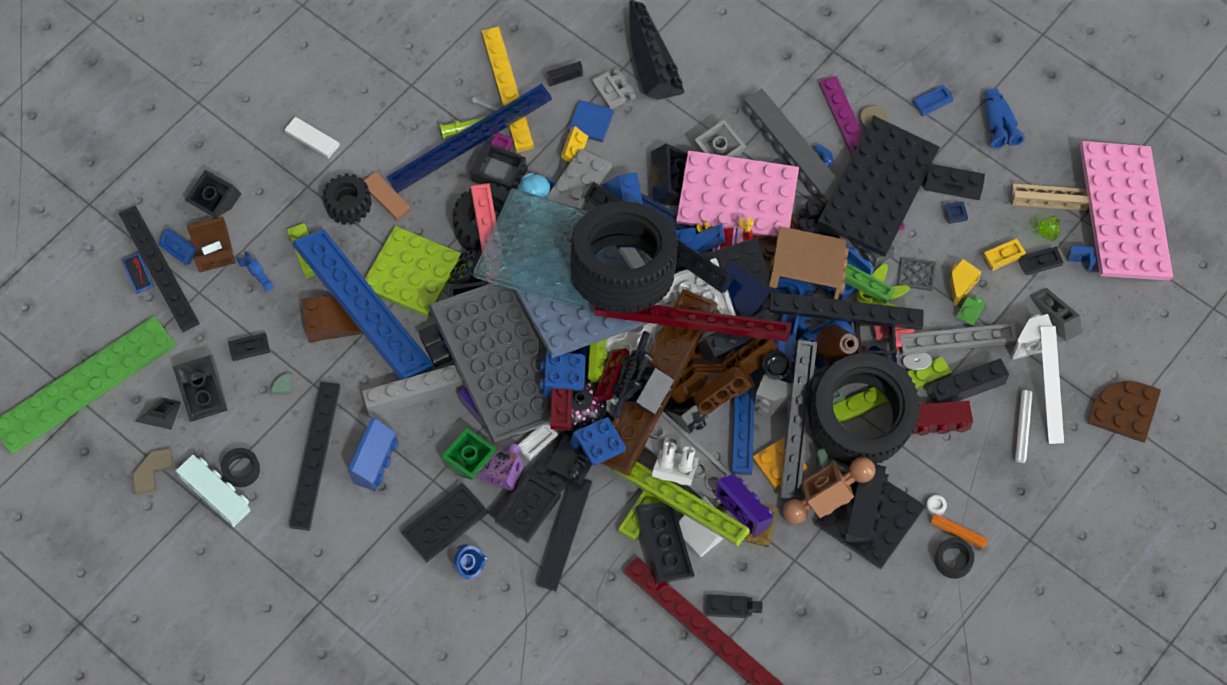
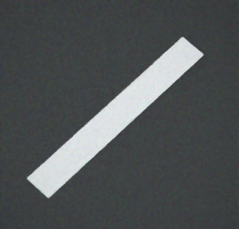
M1056 326L1040 327L1049 444L1064 443Z

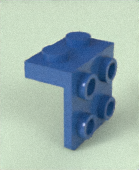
M546 351L545 361L541 360L540 372H544V378H540V389L543 390V397L551 398L552 388L584 389L585 356L583 354L565 353L551 358L549 352Z
M608 417L597 420L584 428L574 431L570 441L573 448L582 447L592 465L600 464L624 453L626 450L625 444Z

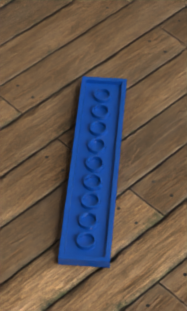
M324 229L294 240L292 246L400 380L417 376L433 369L434 364Z

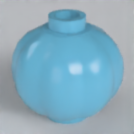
M533 173L520 179L521 183L517 187L519 200L529 207L534 202L541 205L551 190L550 184L545 177L539 174L534 175Z

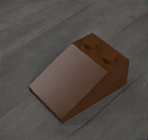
M316 296L302 299L305 330L309 343L363 334L333 296Z

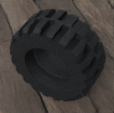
M490 183L494 211L501 213L506 218L504 223L498 227L503 255L504 251L508 252L512 245L518 241L520 234H522L525 228L523 206H521L519 198L515 197L514 192L511 190L507 191V188L502 185L496 187V184ZM470 189L468 193L465 191L461 194V199H457L452 212L456 239L459 240V244L462 247H466V251L481 247L478 228L471 223L476 216Z

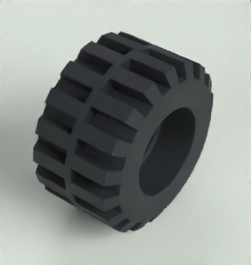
M340 174L337 175L336 179H330L331 183H327L325 185L326 189H323V201L331 219L334 218V221L337 223L341 221L342 225H346V223L352 225L354 221L358 223L361 221V218L365 219L367 213L371 210L370 206H372L366 182H363L361 177L357 179V176L354 174L352 176H349V174L341 176ZM343 196H356L355 200L350 203L338 202Z

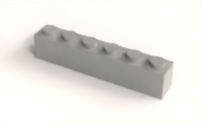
M452 365L362 392L369 417L457 393L466 386L456 365Z

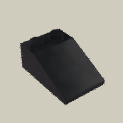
M213 354L173 366L190 422L228 411Z

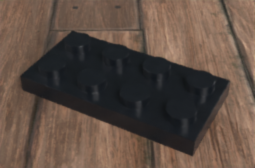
M462 483L401 531V535L427 563L486 516L488 510Z
M664 502L638 505L635 511L656 584L693 578L695 575L676 510Z

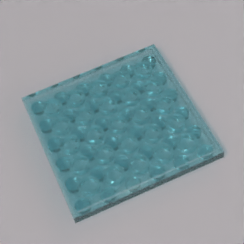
M512 188L476 265L473 277L584 310L587 301L578 293L571 279V241L577 222L589 211ZM609 247L602 249L595 255L602 263Z

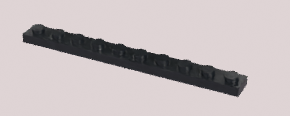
M594 181L584 196L585 199L597 207L610 202L623 201ZM676 237L678 244L676 262L720 293L725 294L734 277Z

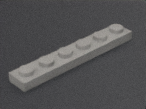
M1014 323L900 335L902 355L1016 344L1017 342Z

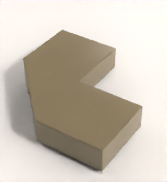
M171 449L150 452L133 473L136 494L156 491L154 473L174 469Z

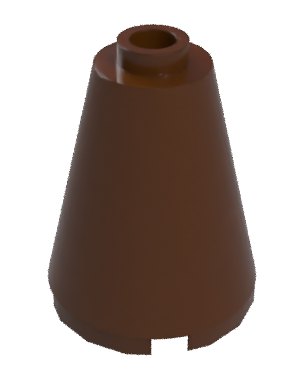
M830 325L824 327L818 333L816 351L823 361L832 364L839 358L842 359L844 356L853 354L857 350L859 343L858 339L844 327Z

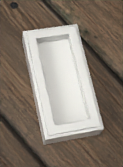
M548 424L536 428L518 444L521 448L519 452L528 461H531L558 437V433L554 429H550Z

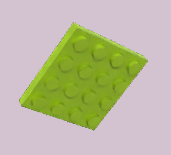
M395 226L365 280L380 298L429 318L431 314L429 306L432 303L438 302L451 277L450 272L459 263L458 258L461 253Z

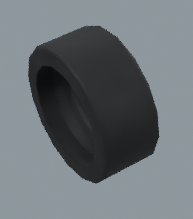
M235 448L223 457L221 471L226 481L232 486L239 488L247 487L258 478L260 464L255 454L249 449ZM239 458L249 459L252 463V469L247 475L237 478L230 474L229 467L233 461Z
M950 538L942 542L935 555V565L938 571L943 576L951 579L966 576L975 561L972 547L966 541L959 538ZM957 548L966 555V564L960 569L948 567L943 561V554L947 549Z

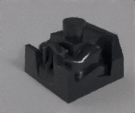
M691 397L683 403H676L674 401L664 409V412L686 432H693V428L701 430L707 425L705 420L708 418V415L699 413Z

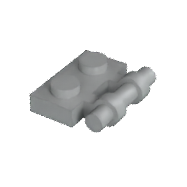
M619 69L613 71V77L606 72L592 79V84L610 109L626 103L625 95L630 100H634L637 97L633 86L628 84L625 74L621 73ZM617 83L622 86L621 89L618 88Z

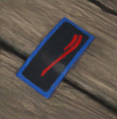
M139 253L121 260L136 294L154 287Z

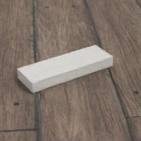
M297 117L284 129L286 134L328 159L340 146L338 141Z

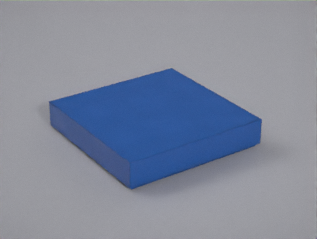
M580 100L568 133L571 128L576 126L589 136L588 139L603 143L614 115V109Z

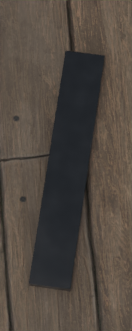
M584 479L581 485L571 481L537 583L538 587L557 592L592 486V481Z

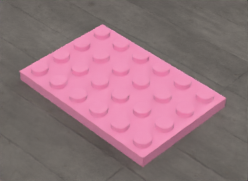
M688 151L676 222L692 226L701 224L702 227H705L704 222H708L711 228L723 223L724 229L740 227L739 220L741 218L746 219V224L747 218H752L754 224L750 229L753 231V235L777 238L779 227L790 228L799 167Z

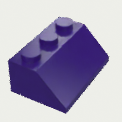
M732 474L716 481L715 496L741 524L749 528V533L754 539L773 524L772 511L759 502L760 499L756 493L750 492L746 488L747 485L742 478H737Z

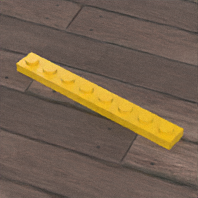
M499 26L482 30V36L512 139L514 140L516 153L534 149V143Z

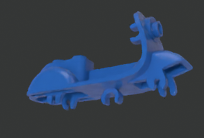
M779 278L777 288H774V291L776 293L812 297V295L807 293H813L814 287L808 284L814 285L815 283L791 278ZM783 314L781 322L791 323L788 342L773 341L779 347V351L784 352L790 357L793 364L794 358L792 356L795 353L794 345L798 327L802 331H808L809 326L802 323L810 322L811 317ZM787 376L784 379H781V381L786 382Z

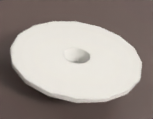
M927 353L909 354L903 359V364L913 370L925 369L932 363V358Z

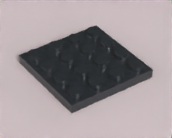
M855 481L850 484L854 498L847 504L834 509L831 514L819 517L815 522V526L879 569H882L926 506L887 481V485H882L881 492H885L883 503L878 504L877 510L881 511L879 522H874L873 528L877 529L875 540H870L869 547L847 542L845 539L858 482Z

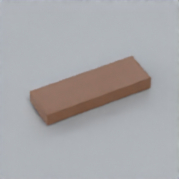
M376 172L363 181L366 182L370 194L397 221L412 210L411 206Z

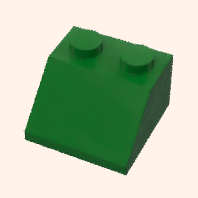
M466 427L441 457L444 466L459 477L473 480L496 453L497 449Z

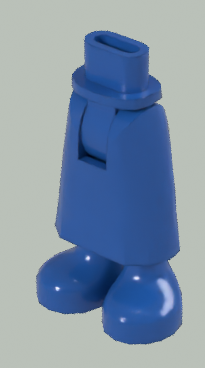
M997 88L986 90L984 92L987 121L990 132L995 133L990 140L991 147L994 149L1005 146L1007 141L1011 146L1021 144L1025 137L1016 128L1018 122L1007 101Z

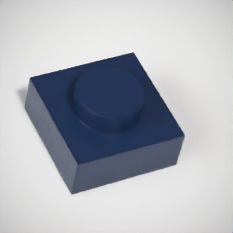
M964 201L945 204V212L949 224L968 220Z

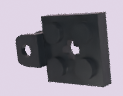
M819 200L807 201L805 204L806 208L799 210L800 220L798 221L800 231L815 234L821 233L824 236L841 239L839 235L817 225L824 211V206Z

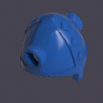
M468 544L458 546V552L455 554L452 564L453 568L465 579L475 578L483 570L485 561L488 560L487 556L477 547L468 546Z

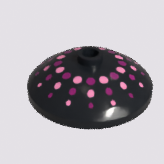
M585 378L583 390H572L570 431H576L579 428L589 426L597 420H602L605 416L607 401L597 402L593 398L598 385L588 378ZM549 397L548 404L551 413V398ZM577 397H582L583 401H579Z

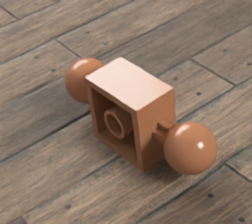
M859 457L851 463L850 471L845 474L835 461L802 481L806 495L804 500L791 499L784 504L782 509L784 519L790 524H800L806 519L808 510L811 508L820 518L831 514L834 509L847 504L854 498L850 484L855 481L865 483L874 477V463L866 457Z

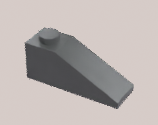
M1048 288L1031 296L1032 301L1043 315L1048 314L1052 326H1056V333L1065 341L1082 333L1080 315Z

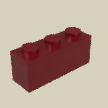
M970 400L920 404L918 423L912 434L924 436L934 432L945 434L949 431L966 432L970 430L973 424Z

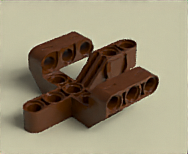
M754 338L738 351L733 349L717 357L720 363H698L703 359V356L697 346L671 397L676 403H683L691 397L699 413L703 415L710 414L735 395L742 396L751 387H755L750 374L762 366L764 355L773 350L779 351V347L773 340Z

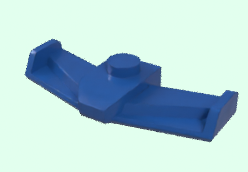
M723 223L699 234H696V228L694 227L676 231V237L698 253L705 252L726 242Z

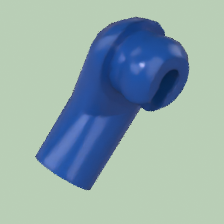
M817 144L814 151L822 156V161L829 168L834 162L833 155L830 150Z

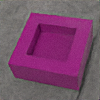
M496 133L491 144L510 151L514 140Z

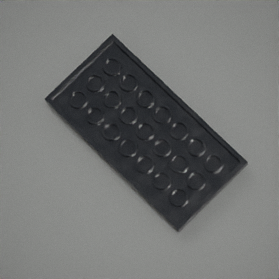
M873 116L817 225L886 257L928 172L929 165L932 164L940 146Z

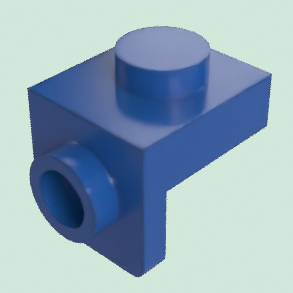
M1075 245L1070 247L1067 261L1086 262L1087 272H1091L1093 266L1097 264V255L1094 254V247Z

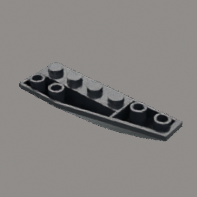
M630 0L629 24L632 52L645 95L660 100L685 93L683 82L678 74V68L646 6L642 2Z

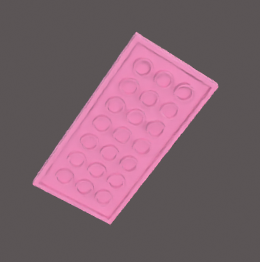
M1082 141L1079 146L1087 196L1089 198V210L1100 276L1170 281L1173 278L1151 146Z

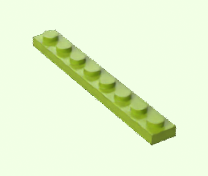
M942 356L933 360L930 366L925 369L908 371V375L912 378V382L915 383L916 389L919 390L950 376L952 371ZM872 387L834 404L833 409L840 424H843L886 405L889 401L881 391Z
M636 462L629 476L613 470L617 475L737 547L750 532L749 528L671 481L652 477L653 471L639 462Z

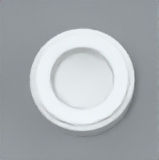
M939 495L931 496L926 503V509L931 515H942L947 507L946 500Z

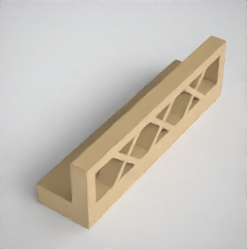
M1014 183L1012 185V205L1082 211H1087L1089 206L1086 189Z

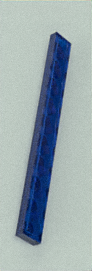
M541 83L387 176V180L396 193L401 192L552 100V96Z

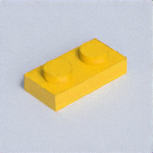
M576 126L571 128L560 157L571 163L580 149L584 150L589 136Z
M1014 239L984 252L983 257L991 270L994 271L1019 260L1021 256L1026 255V252L1018 239Z

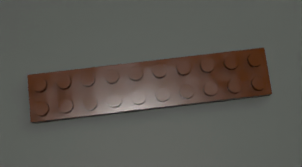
M685 289L681 291L674 305L675 308L712 313L715 312L718 306L717 302ZM663 326L649 352L653 356V360L647 364V367L657 368L674 379L672 390L665 396L662 401L663 406L656 414H648L625 403L621 417H615L612 424L625 444L626 450L624 453L600 464L624 475H630L704 331Z

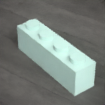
M192 455L176 470L179 478L234 528L251 511L248 506L249 501L242 494L238 496L234 492L235 488L229 482L225 484L221 480V475L216 470L211 471L208 469L209 465L201 457L198 459Z

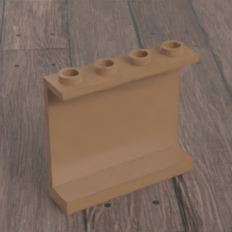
M779 227L769 287L777 288L779 277L781 276L835 287L834 299L838 300L839 293L843 294L845 288V270L849 248H846V240Z

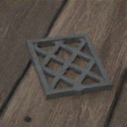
M902 257L898 286L907 285L910 288L932 291L936 262ZM903 263H906L909 266L905 270L903 269ZM919 264L922 269L917 272L914 267ZM932 266L933 272L930 274L927 269ZM910 269L915 273L911 277L906 273ZM923 271L928 275L924 279L920 276V273ZM903 274L908 278L905 281L901 280ZM916 276L921 280L918 283L912 280ZM931 278V285L926 283V280Z

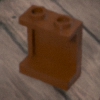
M216 217L204 222H195L187 226L192 245L197 248L194 259L199 273L236 263L224 217ZM219 240L222 248L204 255L201 247Z

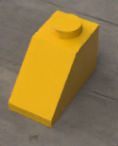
M964 259L959 264L955 263L950 270L949 282L955 306L962 301L979 281L981 275L980 270Z

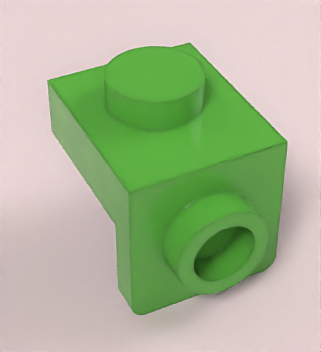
M975 295L973 298L968 296L956 317L974 326L983 309L986 308V305L983 304L984 300Z

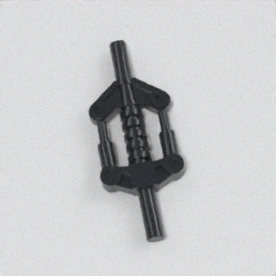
M643 331L637 349L632 350L631 354L621 359L623 366L619 374L620 378L618 384H614L612 387V392L618 398L613 416L616 418L621 417L626 401L642 388V382H640L642 374L645 373L647 364L653 360V356L645 350L650 333L647 331Z

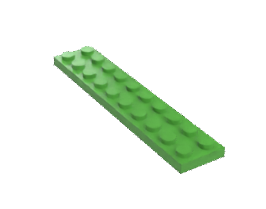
M153 316L0 417V439L13 455L176 347L175 342L157 318Z

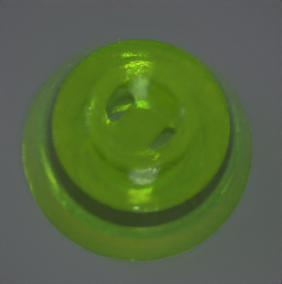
M1056 216L1044 218L1038 224V233H1041L1042 237L1050 241L1056 240L1060 233L1059 218Z

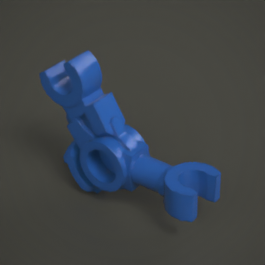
M248 252L244 253L245 258H236L241 267L246 266L251 275L257 278L266 292L274 288L273 284L263 273L262 266L257 260H252Z

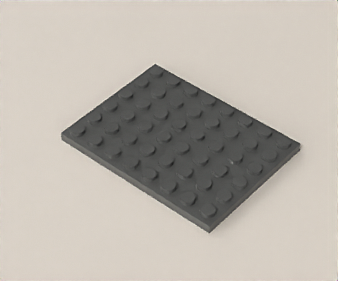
M508 278L430 304L429 309L493 445L550 424L549 397H543V390L540 389V378H544V372H540L541 360L545 361L546 351L548 350ZM577 397L579 401H583L582 397Z

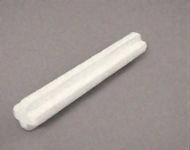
M1023 390L1021 393L1015 461L1017 463H1025L1027 458L1032 391Z

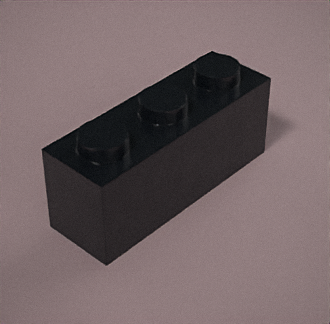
M930 164L924 190L980 200L985 174Z

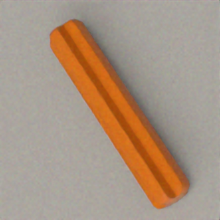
M934 514L930 523L982 549L988 541L986 537L939 514Z

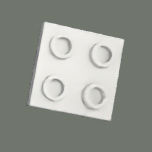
M665 442L663 450L660 449L652 477L691 486L699 458L694 457L695 449L691 447L688 454L689 447L686 446L683 448V453L678 454L674 453L676 449L674 443H671L669 449L670 442Z

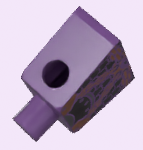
M510 443L507 450L496 447V453L479 471L478 475L483 482L513 492L523 469V462L518 455L521 448L515 443Z

